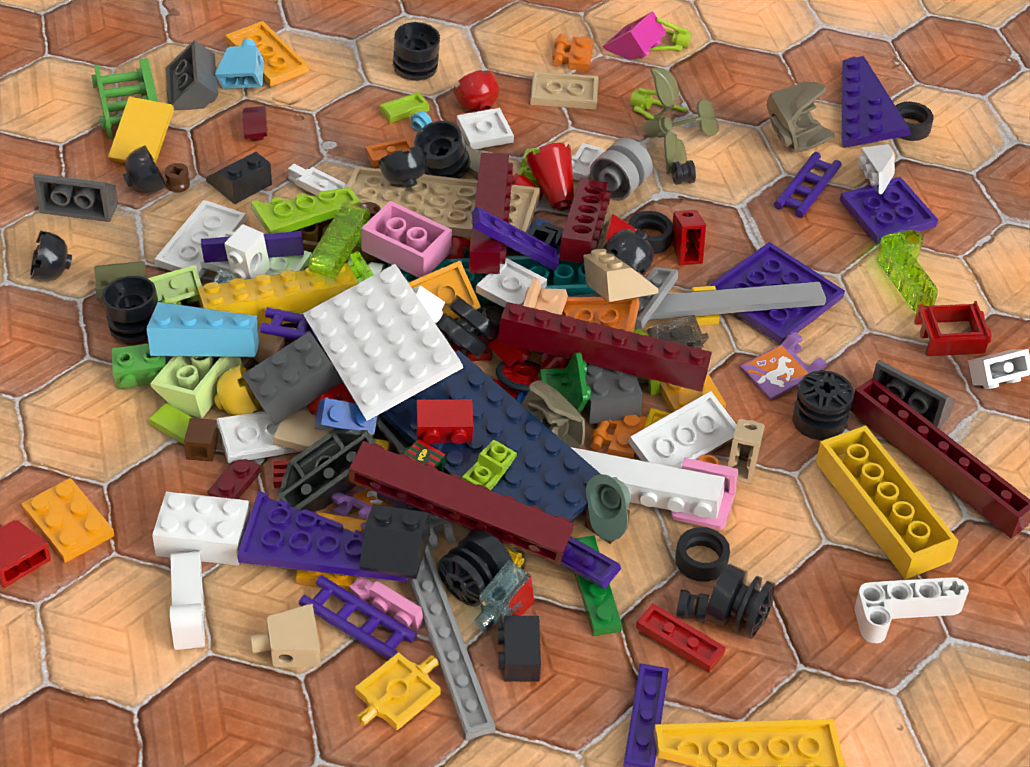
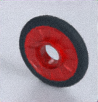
M525 360L521 364L516 361L511 367H508L502 362L496 368V377L502 384L513 390L529 392V385L539 381L538 373L541 365Z

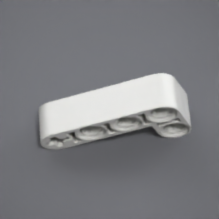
M200 551L171 554L172 606H170V622L174 649L205 647Z
M953 577L864 583L859 589L854 606L861 635L866 641L877 644L885 640L892 619L956 615L961 612L969 588L963 580Z

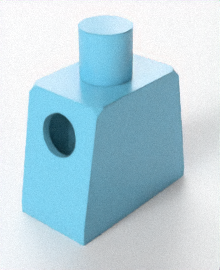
M244 39L241 46L227 48L215 73L223 89L262 87L264 59L258 47L255 46V42L251 39Z

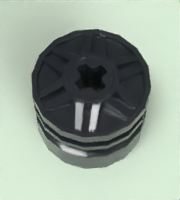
M409 22L397 28L394 36L393 68L398 75L408 80L420 81L434 76L437 72L440 34L433 26L423 22Z
M436 121L429 123L418 132L414 145L415 147L422 146L427 160L425 175L459 179L465 175L471 161L461 130L456 124L449 121Z
M125 276L112 281L104 288L102 293L111 336L124 343L147 341V326L157 302H159L154 283L148 278L141 276Z
M813 371L805 375L799 383L797 399L793 410L792 421L795 428L802 435L821 441L842 434L846 429L849 411L851 410L854 398V389L851 383L844 376L832 371Z
M475 529L459 541L457 547L451 548L448 554L443 555L439 559L437 570L442 583L455 598L466 605L475 607L480 605L486 597L490 596L494 588L500 587L512 576L514 563L508 550L494 535L485 530Z
M728 564L714 587L705 617L707 620L722 627L726 626L730 619L734 617V632H741L746 624L744 636L753 639L769 615L776 584L768 580L761 589L762 577L756 576L748 586L746 585L748 572L735 565Z

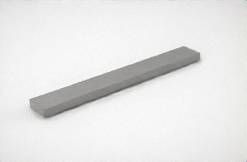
M820 282L667 294L649 320L825 305L826 297Z
M427 545L417 578H408L417 605L422 609L426 630L466 740L494 733L495 724Z

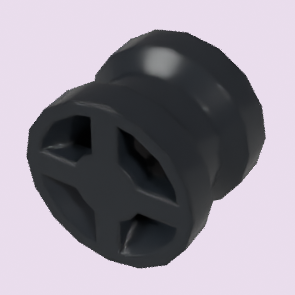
M687 160L685 163L673 162L672 178L675 185L686 181L688 183H695L696 169L692 160Z

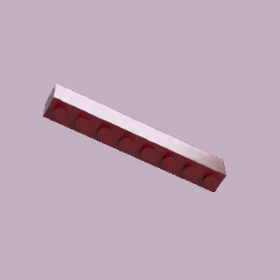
M481 153L475 207L477 206L509 223L513 163H509V154ZM472 226L469 273L500 274V265L506 263L507 245Z
M510 302L506 303L503 311L497 341L570 360L574 353H581L582 360H585L586 364L700 392L703 391L712 355L711 351L701 348H694Z
M871 378L855 389L850 410L852 413L1012 539L1029 526L1030 499L876 379Z
M363 441L349 468V482L469 530H485L502 543L558 565L561 563L573 533L575 524L570 523L562 516L550 515L543 512L537 506H527L517 502L509 495H499L483 485L471 484L464 481L458 475H449L438 471L430 464L418 463L411 460L405 454H395L385 450L383 446L376 443L370 444Z

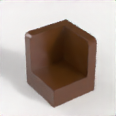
M190 418L184 439L186 460L213 462L219 439L217 420Z

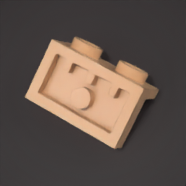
M533 278L530 288L526 290V299L523 306L562 315L568 298L566 289L542 288L539 279Z

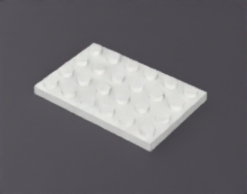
M396 264L303 313L366 421L463 368L460 359Z

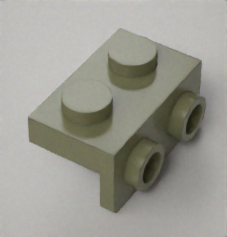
M138 261L95 266L97 299L102 298L104 288L118 278L125 276L147 278L145 262Z

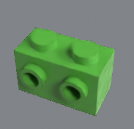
M149 343L112 348L113 376L118 389L150 385L169 362V356H150Z

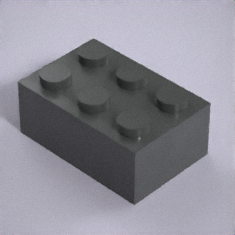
M310 331L242 374L275 426L343 382Z

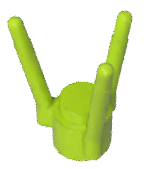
M656 18L657 22L674 29V31L665 30L666 34L673 36L671 43H675V45L656 46L650 48V51L676 50L682 52V48L688 49L692 32L661 18Z
M635 89L630 99V105L634 107L633 111L642 114L649 120L655 119L654 116L644 109H649L652 104L665 107L659 100L653 99V96H650L657 95L656 90ZM675 105L671 108L673 110L682 112L687 111L686 108L680 107L678 105Z

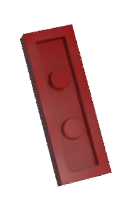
M654 603L636 622V629L708 673L725 654V646Z

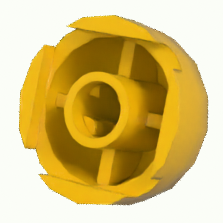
M241 364L224 372L216 386L217 395L214 396L215 403L219 410L225 409L230 416L250 414L263 410L259 401L255 402L256 396L242 376L247 370L245 367L242 368Z

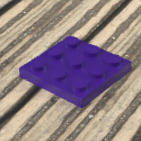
M901 177L891 179L883 194H879L874 186L869 185L841 193L840 202L876 244L937 226V217Z

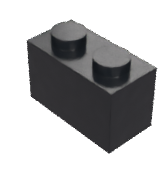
M504 616L503 627H498V645H503V652H498V670H504V682H540L539 616Z

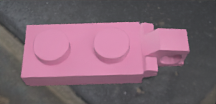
M359 577L350 586L352 594L364 601L367 600L370 604L372 603L373 607L383 613L387 612L392 615L396 621L406 627H411L418 632L424 625L421 607L378 581L373 583L365 577Z

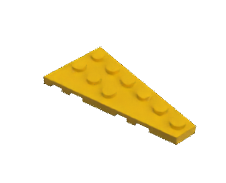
M834 718L655 724L654 727L658 758L694 767H845Z

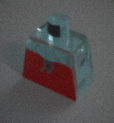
M508 560L479 597L482 612L474 619L476 626L483 632H487L494 624L498 627H503L504 616L523 615L535 603L531 575Z

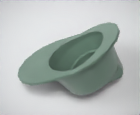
M605 474L595 475L588 481L586 486L590 522L593 530L599 537L604 540L613 541L619 539L627 529V508L631 500L628 487L618 480L617 477Z

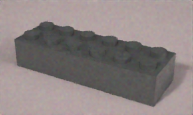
M591 293V294L575 295V296H568V297H602V296H601L600 294H598V293ZM587 364L585 379L586 385L590 386L591 397L584 406V410L589 424L600 423L601 421L609 422V419L611 421L624 420V417L628 415L641 416L643 394L635 375Z

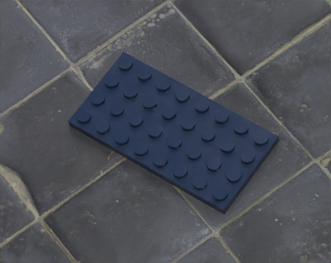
M459 350L455 353L462 363V369L380 413L389 424L413 445L417 441V400L472 399L474 426L472 442H465L463 444H428L446 454L444 473L449 475L455 474L462 478L478 461L479 454L495 440L516 452L517 455L491 491L499 495H509L517 502L527 506H537L543 512L553 516H562L569 522L588 507L586 498L587 483L593 476L601 474Z

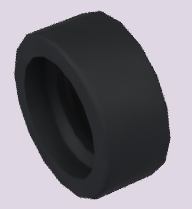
M908 101L896 104L895 106L903 119L909 118L920 122V124L906 122L911 135L899 138L909 141L927 138L931 132L934 119L932 111L927 106L918 102Z
M641 211L630 218L629 225L635 229L650 228L662 233L659 236H650L647 240L653 246L654 254L666 251L671 245L673 224L666 215L655 211Z
M707 527L689 529L678 540L675 553L676 565L680 572L690 579L707 582L718 579L724 568L728 565L730 546L726 538L716 530ZM694 546H705L714 550L719 558L710 563H701L689 557L686 550Z

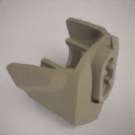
M803 82L770 93L767 99L766 107L770 115L772 127L785 147L788 146L793 153L808 151L835 137L834 132L813 119L810 113L811 110L816 109L814 101L826 91L825 86L817 82Z
M542 380L531 383L528 387L530 390L521 405L569 447L578 449L582 447L585 438L584 418L553 387Z

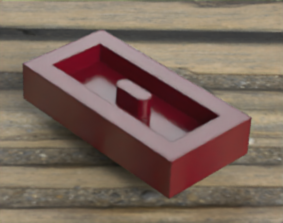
M247 459L232 462L207 491L208 496L239 500L261 473V465Z

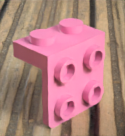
M684 458L682 469L725 477L724 495L717 519L703 518L689 513L673 511L671 512L672 519L718 530L724 529L736 493L738 469Z

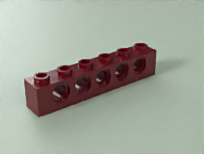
M580 178L561 237L559 260L584 263L583 255L591 254L592 250L597 249L611 197V191H607L608 182Z

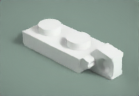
M293 164L288 168V179L298 187L316 196L319 191L346 188L347 186L346 183L314 167L304 169Z

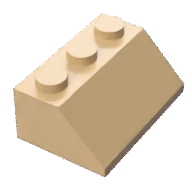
M595 249L591 251V254L583 255L586 284L607 301L612 302L658 293L656 286L622 260L606 251V249Z

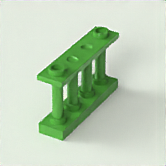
M148 58L139 59L140 68L134 72L104 76L100 74L99 65H94L95 74L91 75L93 88H98L104 115L100 116L102 130H107L108 138H113L111 126L119 125L122 115L109 117V112L124 110L128 100L107 103L106 98L141 94L143 97L141 99L158 102ZM135 80L139 82V85L111 89L103 88L105 84Z

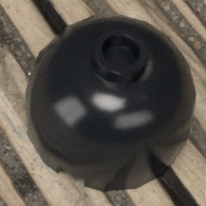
M145 145L135 149L127 156L124 164L126 173L122 175L129 187L134 186L137 191L144 194L155 193L165 188L166 183Z
M422 146L411 147V152L400 150L382 157L378 164L384 178L394 185L403 184L404 188L416 185V180L423 176L427 166L426 155Z
M638 228L635 232L629 229L619 230L611 236L603 247L643 275L646 274L654 259L653 246L647 241L650 236Z
M40 230L36 243H39V245H37L33 253L30 279L49 282L59 278L64 269H70L72 255L68 254V247L61 237Z

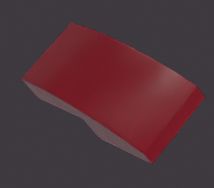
M266 106L243 108L244 139L259 141L268 136Z

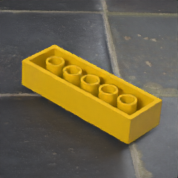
M336 262L326 267L311 266L302 271L286 270L271 276L261 274L252 279L236 278L227 283H207L203 287H198L201 308L257 316L258 328H261L262 322L271 324L272 321L271 318L265 317L267 307L303 314L357 285L358 282L349 263Z
M866 425L820 442L815 463L905 580L952 562L959 540Z

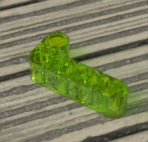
M349 203L342 204L311 255L309 262L310 272L331 278L338 276L354 247L362 248L361 228L370 220L369 208Z
M906 230L883 236L876 259L913 311L917 312L919 304L925 306L935 305L938 288L917 261L923 243L922 234L916 230Z

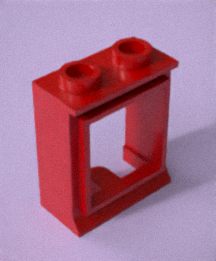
M974 301L973 304L918 305L914 323L915 325L922 324L920 330L921 338H929L925 352L927 357L985 354L988 343L992 340V333L990 328L986 326L984 312L980 311L977 301ZM969 321L973 332L941 334L937 323Z

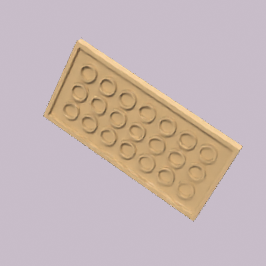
M355 168L346 188L350 187L361 201V204L372 202L379 205L382 209L387 203L392 201L452 229V236H460L464 239H467V237L471 238L473 226L471 212L475 209L478 181L423 174L422 177L416 180V185L404 188L403 184L394 185L388 182L380 169ZM512 185L509 224L528 233L539 200L540 188ZM357 210L343 215L357 217Z

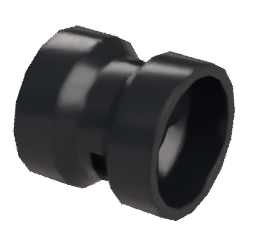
M681 589L676 617L680 619L690 617L694 618L696 622L704 623L709 594L700 593L699 595H693L690 591ZM696 600L695 611L691 613L693 601Z

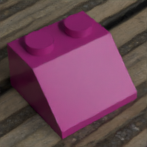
M652 11L624 26L603 45V48L629 60L638 56L642 59L651 52L650 48H654L662 42L660 38L667 32L662 24L656 21L657 17Z

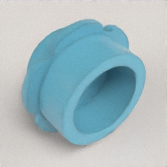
M418 111L411 115V125L418 132L429 123H432L430 116L424 111Z

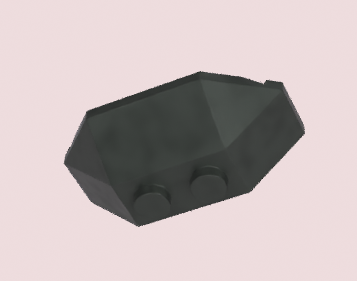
M333 429L289 461L281 488L277 492L278 498L289 502L290 507L300 511L306 509L315 512L325 509L333 503L331 500L333 494L338 492L346 494L357 486L349 482V468L362 442L365 441L372 444L376 443L368 430Z

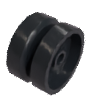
M456 295L450 302L449 308L459 316L458 320L456 321L447 313H443L436 325L447 333L446 336L463 350H469L479 358L487 347L476 335L480 333L488 340H494L499 333V327Z

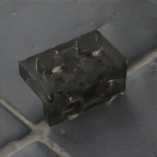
M695 315L652 326L647 330L650 337L702 349L704 347L703 344L709 339L708 333L702 334Z

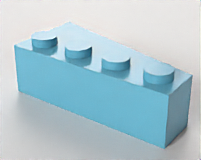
M157 302L147 326L150 356L255 357L260 344L257 316Z

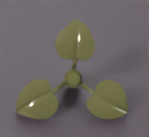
M653 68L650 69V72L654 78L656 93L660 103L666 108L659 114H655V119L645 122V132L650 138L664 137L667 174H671L673 162L685 163L687 161L683 141L677 139V135L673 132H669L672 127L700 121L701 132L705 136L710 137L717 134L719 125L715 109L710 101L706 99L700 100L697 104L698 117L673 123L668 117H664L663 115L675 106L674 100L679 97L678 84L672 73L666 69Z

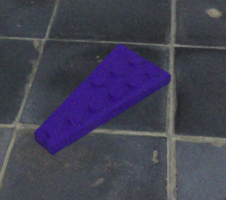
M860 56L843 60V147L847 148L911 135L908 125L866 58Z
M258 491L237 554L238 563L407 582L408 580L405 577L360 570L363 532L358 530L355 532L343 528L341 523L306 509L300 511L290 507L289 502L281 499L275 501L268 498L266 493Z

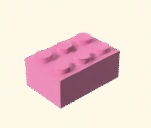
M392 201L387 203L361 228L362 251L391 265L396 264L398 268L418 278L430 274L452 252V229Z

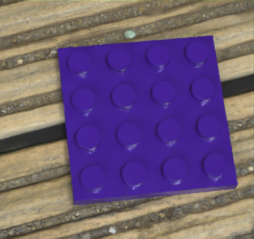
M770 242L709 285L715 286L716 290L820 282L826 297L825 305L734 313L779 344H782L792 333L800 332L839 302L845 293V290Z

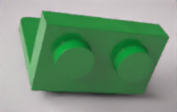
M574 353L564 369H540L538 373L539 381L542 380L556 389L579 413L583 411L587 401L590 400L591 389L588 384L586 385L585 379L587 364L585 360H582L581 353Z

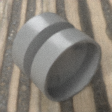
M620 138L592 162L590 176L592 180L608 182L607 191H611L610 199L624 200L651 175L653 163L649 153L640 143L630 138Z

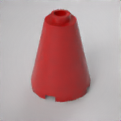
M562 142L552 143L539 147V153L534 154L531 151L526 156V163L551 207L558 211L571 208L574 199L570 145L568 144L565 147V144Z

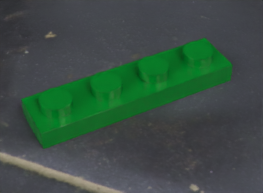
M594 535L575 538L599 552ZM575 574L593 636L621 632L622 623L610 584L605 589H602Z

